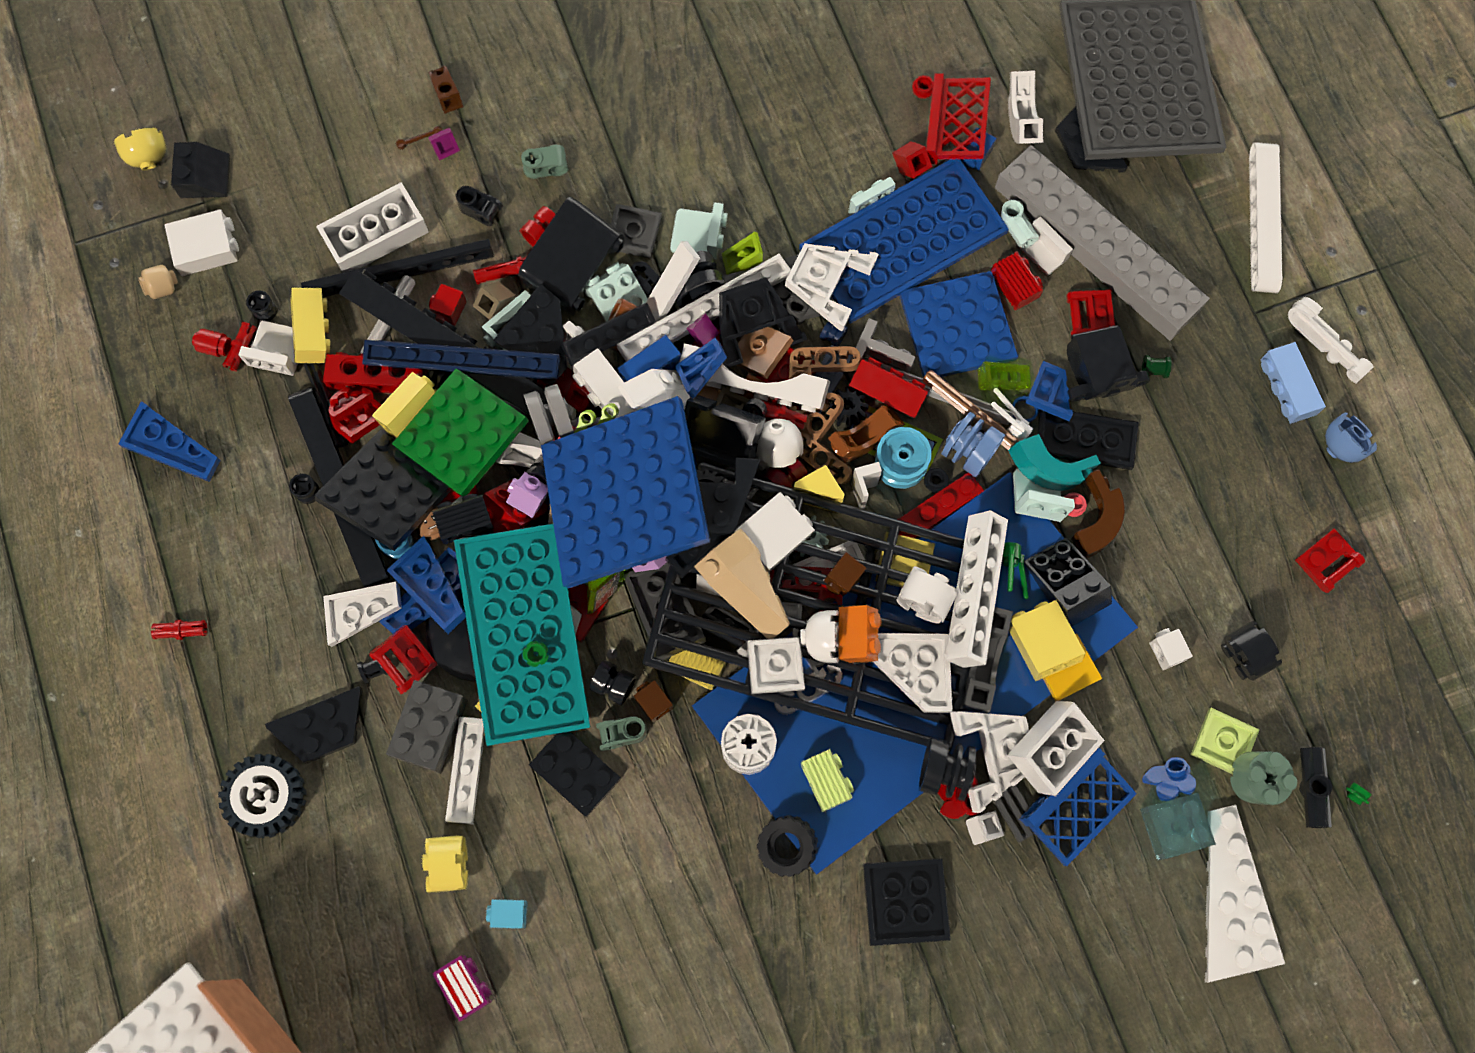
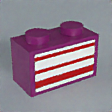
M460 955L432 973L459 1022L464 1021L492 1003L489 998L492 995L490 988L485 981H479L476 972L479 970L471 957L467 959L465 955Z

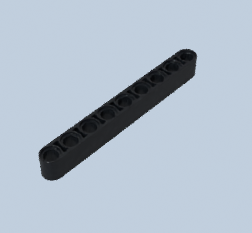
M310 386L288 395V400L324 486L344 466V462L338 447L334 443L315 392ZM334 513L364 587H371L390 579L375 539Z

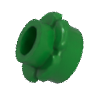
M532 641L523 650V658L532 667H537L539 664L543 665L548 660V648L544 643ZM537 651L538 656H534L533 653Z
M1354 782L1349 788L1346 787V790L1349 792L1347 797L1359 806L1363 802L1369 804L1368 800L1372 794Z

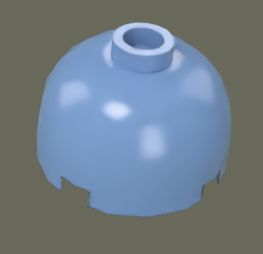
M1343 413L1333 420L1326 430V449L1333 458L1350 463L1359 462L1377 450L1376 442L1371 444L1369 438L1373 435L1361 420L1354 415L1348 418V413Z

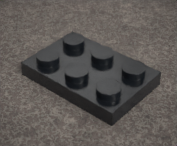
M570 731L557 733L529 764L534 771L586 818L622 779Z

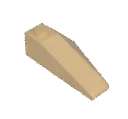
M739 529L708 553L694 567L708 584L767 639H774L790 623L778 595H775L769 581L771 578L768 571L764 569L758 548L745 532Z

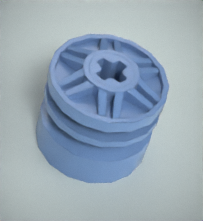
M969 412L953 428L946 439L945 447L941 454L947 458L953 450H956L957 452L952 458V462L956 463L962 456L966 457L963 469L977 478L1006 435L993 426L983 434L980 430L984 420L980 419L974 427L971 426L976 415Z

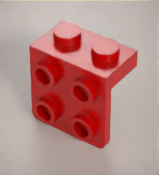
M513 479L483 495L493 525L491 530L494 533L524 529L529 523L548 514V505L544 502L534 517L531 518L506 503L510 495L507 489Z

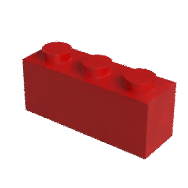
M869 357L868 360L862 359L849 386L915 418L929 392L925 390L926 385L916 379H913L912 382L903 379L904 373L894 368H891L890 371L881 368L882 362L872 357Z

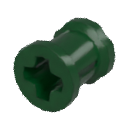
M1145 355L1142 362V371H1147L1148 375H1162L1163 378H1168L1172 366L1171 357L1160 359Z

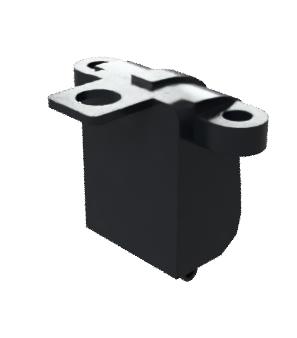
M1115 325L1071 335V341L1067 345V357L1079 385L1067 391L1071 402L1115 396L1120 392L1133 390L1150 382L1147 371L1136 372L1120 326Z

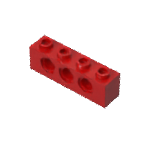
M336 352L335 354L326 355L323 382L329 390L340 391L350 388L351 391H362V388H366L374 393H393L412 372L422 377L427 375L428 370L369 366L362 364L363 353L359 354V356H354L344 352ZM357 368L355 373L348 374L350 369ZM381 369L378 375L372 376L375 370ZM399 371H406L403 376L396 377Z

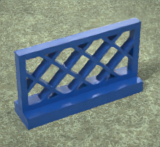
M1099 747L1056 796L1042 794L1019 818L1025 826L1029 827L1064 866H1068L1137 794L1103 757L1105 753ZM1100 764L1106 770V781H1095L1094 770ZM1081 783L1089 784V799H1077V787ZM1095 784H1106V800H1095ZM1112 785H1120L1126 792V795L1120 801L1112 800ZM1063 801L1071 802V817H1059V805ZM1077 802H1089V818H1077ZM1095 803H1106V815L1102 819L1095 818ZM1046 819L1054 820V836L1045 835L1039 828ZM1059 820H1071V836H1059ZM1077 821H1089V833L1085 837H1077ZM1059 839H1071L1072 851L1066 857L1059 850Z

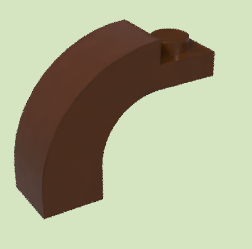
M1100 470L1091 472L1085 479L1098 507L1097 521L1094 525L1076 532L1071 538L1075 547L1086 559L1101 552L1115 538L1122 526L1125 513L1124 499L1120 488L1110 491L1109 481L1105 475L1102 476Z

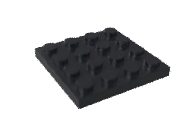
M381 429L314 497L318 503L395 551L452 489L398 450L392 444L396 438Z

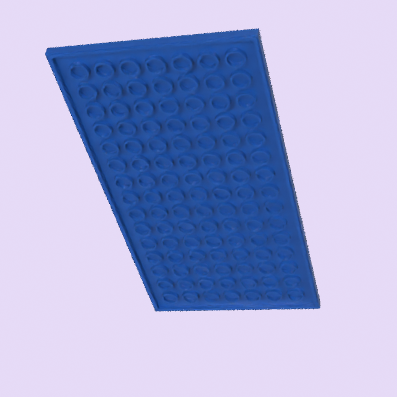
M1010 472L932 529L965 539L968 516L992 511L1008 519L1005 543L1013 542L1020 544L1024 561L1064 539L1050 520L1015 513L1013 475ZM923 537L919 538V540L935 543L934 556L961 563L963 549ZM1001 562L995 607L1012 611L1013 616L1020 611H1025L1026 613L1034 610V607L1039 603L1048 601L1025 563L1029 598L1024 599L1019 565L1014 567L1013 591L1009 592L1008 567L1003 566V562ZM930 566V575L934 576L935 573L942 574L949 579L948 585L957 587L959 573ZM872 573L869 588L875 589L877 583L875 581L876 574ZM887 584L885 592L899 596L902 588ZM847 592L842 596V606H855L857 594ZM1112 596L1111 605L1071 628L1075 634H1078L1094 662L1138 627ZM867 598L866 605L871 606L872 599ZM882 602L879 613L880 617L938 634H949L951 625L949 621L944 620V622L941 621L940 623L929 622L916 616L917 612L907 611L904 608ZM954 602L949 610L953 612ZM878 628V633H898L885 628ZM1008 631L998 663L995 681L996 688L991 711L988 714L1024 716L1050 696L1051 692L1043 679L1034 680ZM793 632L784 638H792ZM802 657L803 673L808 675L813 673L806 659ZM867 662L868 666L879 668L874 662ZM828 664L816 667L818 671L822 668L825 670V680L835 682L834 678L837 674L828 671ZM742 668L729 679L745 683L749 668ZM840 668L842 672L840 684L851 687L854 672ZM951 674V690H955L957 675ZM864 675L861 690L917 706L896 684ZM805 685V689L801 690V692L805 696H812L815 694L816 689L815 687ZM716 687L693 704L692 708L720 746L725 727L737 716L745 714L758 715L768 721L774 729L777 742L774 758L769 766L759 773L742 775L774 819L787 815L797 816L801 820L807 821L809 826L814 829L815 837L818 839V852L815 854L816 858L810 864V868L816 875L924 793L919 791V779L927 746L802 710H796L788 715L781 714L776 710L774 702ZM793 691L795 694L792 697L800 699L797 692ZM828 692L812 701V703L845 712L848 697ZM858 700L855 711L857 716L930 737L944 739L947 726L860 700ZM979 730L962 736L955 735L953 747L949 753L953 754L958 743L963 745V757L968 746L975 747L976 752L981 749L982 743ZM746 737L745 742H741V744H745L746 749H752V744H756V742L751 741V737ZM830 749L832 754H838L843 765L840 772L843 778H849L854 792L851 793V800L822 813L801 767V762ZM785 833L796 849L800 851L798 838L791 833Z

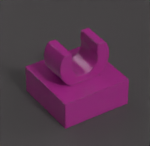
M450 128L428 137L439 160L460 151Z

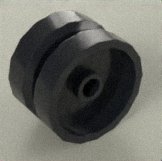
M708 251L696 252L700 260L675 300L678 307L683 308L726 284L721 272L716 270L717 264L712 254Z

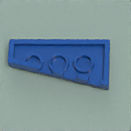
M142 401L118 443L125 449L210 482L221 461Z
M425 536L421 537L387 569L393 578L447 634L466 618L465 611Z
M448 547L438 560L458 597L462 594L457 558L456 553ZM406 592L401 598L402 608L381 619L379 622L394 634L403 625H407L410 630H413L428 619L430 615Z

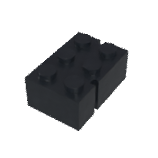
M700 395L693 399H687L684 412L693 454L735 468L736 458L755 459L758 446L756 442L760 439L766 418L723 403L716 406L717 401Z

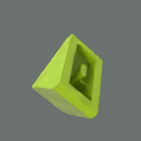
M758 232L751 233L722 253L727 275L750 269L763 263V252Z

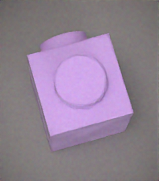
M524 472L519 480L514 478L509 485L507 491L510 495L506 503L533 518L548 495V487L536 477Z

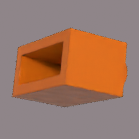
M868 605L839 607L838 659L849 663L878 661V654L881 650L880 640L878 639V628L881 624V618L878 609Z

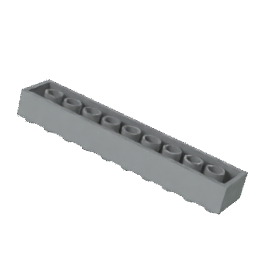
M1032 145L999 174L995 186L997 191L1008 200L1019 201L1023 205V213L1033 222L1041 216L1073 249L1071 255L1169 341L1203 309L1210 299Z

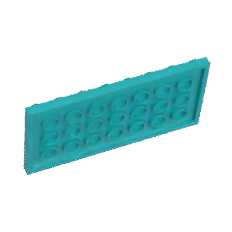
M548 524L454 540L486 745L590 728L568 588L564 587L562 583L554 525ZM532 641L544 643L548 648L547 662L543 665L539 664L537 667L528 665L527 660L523 658V650ZM535 651L533 655L538 656V652Z

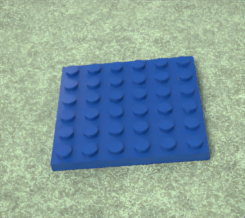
M679 396L541 445L564 587L571 588L710 542L683 402Z

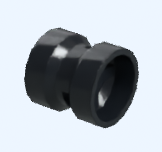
M257 290L248 295L246 305L258 321L268 322L276 316L277 307L266 292Z
M297 474L289 483L290 492L301 503L311 504L316 501L314 495L320 490V487L309 475Z

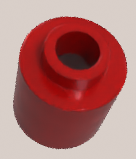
M201 328L192 338L195 350L200 353L222 357L227 356L231 349V338L223 333Z

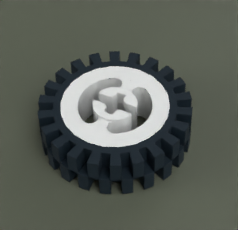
M255 754L253 758L250 756L243 758L244 762L234 764L235 769L233 771L228 770L225 774L229 776L226 781L222 780L220 784L224 788L223 792H218V797L222 798V802L218 803L219 809H222L224 812L221 814L223 819L228 820L227 824L231 828L236 829L237 832L251 837H274L278 832L284 833L287 831V826H293L296 823L294 819L296 816H301L300 808L305 806L306 800H303V795H306V789L303 788V784H305L304 779L299 776L300 772L291 763L270 754ZM264 778H272L278 785L279 797L277 791L272 790L273 787L265 783H259V781ZM262 791L265 792V799L263 801L260 800L262 798L260 795ZM246 797L248 801L253 802V806L266 809V812L258 815L253 814L247 806Z

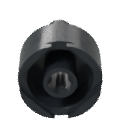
M1251 621L1225 636V643L1221 645L1224 654L1228 658L1232 657L1237 664L1235 670L1242 680L1248 678L1254 681L1282 665V659L1279 661L1276 659L1275 655L1279 654V650L1273 639L1264 628L1258 630L1255 627L1258 623L1255 621Z

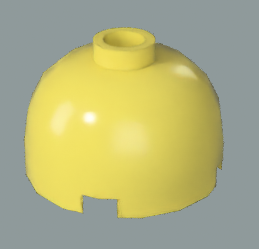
M157 128L131 131L132 136L125 138L124 134L114 140L120 158L132 167H141L143 171L155 168V164L161 161L165 155V140L162 131L158 132Z

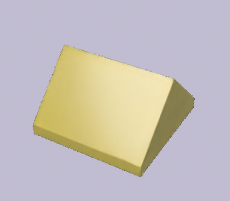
M826 465L796 481L794 485L796 490L840 503L843 502L844 493ZM803 502V504H805V505H809V506L821 508V507L814 506V505H811V504H808V503H804V502Z

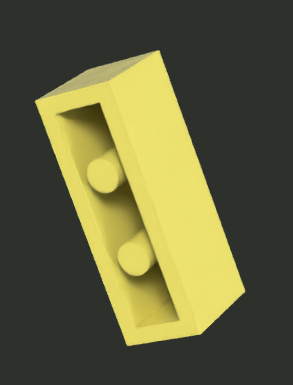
M291 288L294 363H325L326 354H330V339H325V333L329 332L328 318H324L323 312H327V298H322V288Z

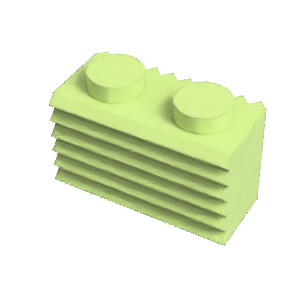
M829 749L801 762V767L822 813L852 799L851 793L854 792V788L849 778H843L840 772L843 765L837 753L832 754Z

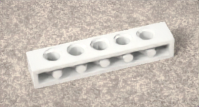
M992 511L968 516L957 583L958 592L954 601L945 660L963 668L986 665L1008 523V519Z

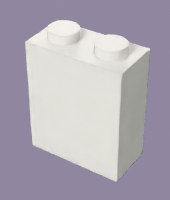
M221 209L165 224L173 265L182 276L238 261L236 252H239V247L236 239L232 238L231 231H234V226L231 218H226Z
M781 492L734 531L735 533L742 529L756 545L761 555V562L768 573L814 532L811 520L806 515H801L795 509L794 501L789 496H784Z

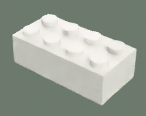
M402 182L316 226L343 273L360 269L429 233L421 214Z

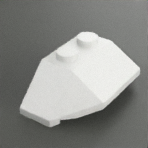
M650 369L618 387L631 408L636 410L676 396L682 399L685 409L686 401L690 398L676 370Z

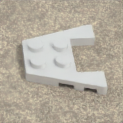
M804 244L786 279L785 286L837 329L843 331L852 309L831 301L830 298L846 266L870 275L879 254L875 252L861 254L858 253V250L851 249L848 252L837 251L835 247Z
M950 712L955 735L962 736L979 730L990 782L969 789L968 794L973 812L980 813L985 810L987 804L992 800L996 801L1002 796V792L1010 786L1016 785L1025 777L1008 757V754L1029 731L1026 716Z

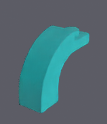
M1039 434L1018 441L1008 450L1015 465L1024 476L1043 488L1056 491L1075 488L1093 472L1095 467L1101 464L1097 455L1075 463L1061 462L1047 451Z

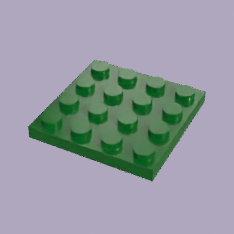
M456 368L392 444L461 497H464L470 493L529 420Z

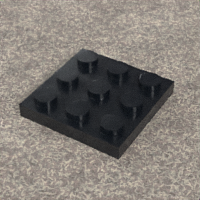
M942 858L862 864L870 946L951 941Z

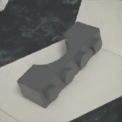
M994 608L986 665L970 667L961 704L962 710L988 714L991 711L996 688L995 681L998 663L1008 636L1012 611Z

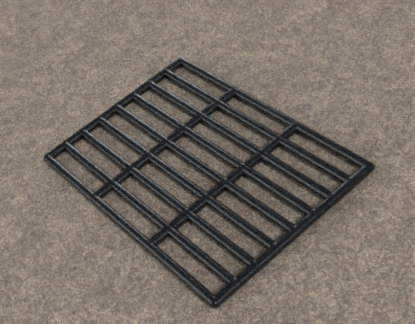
M705 462L698 465L697 470L704 472V469H709V472L713 473L714 470L718 472V477L722 475L724 479L735 482V471ZM754 477L751 484L753 488L774 494L781 492L784 496L787 495L794 499L795 509L800 514L804 502L890 528L887 541H883L810 519L813 523L814 531L884 551L881 565L855 558L866 567V572L878 575L875 589L855 583L848 591L872 599L871 607L878 609V613H880L882 602L901 607L897 602V595L885 592L888 578L905 583L909 573L891 568L894 554L959 573L961 563L897 545L899 532L903 531L963 549L965 539ZM751 502L758 510L764 506ZM802 543L794 550L835 563L844 555L807 543ZM789 555L772 569L775 572L771 585L775 595H778L779 598L823 611L838 610L839 612V607H846L781 588L784 574L827 585L823 581L827 575L787 564ZM669 566L643 657V664L645 666L920 745H928L930 736L855 715L858 700L947 725L944 740H948L949 752L952 750L955 733L950 713L949 715L943 713H924L918 706L861 690L864 675L895 684L881 669L868 666L867 662L849 663L840 660L839 663L821 662L854 672L851 687L804 674L805 685L848 697L845 712L777 692L752 694L749 669L746 681L742 683L655 658L658 643L749 668L748 657L662 633L665 618L744 641L767 639L760 631L754 633L668 608L672 593L738 612L721 596L676 584L678 574ZM696 568L690 571L701 575ZM948 612L945 618L946 621L951 622L953 612ZM787 616L790 623L788 627L798 630L806 629L807 621ZM880 617V627L891 631L910 634H938ZM801 646L803 658L817 661L807 652L806 647ZM950 663L951 674L958 676L955 690H951L952 711L961 712V704L970 667L963 668Z

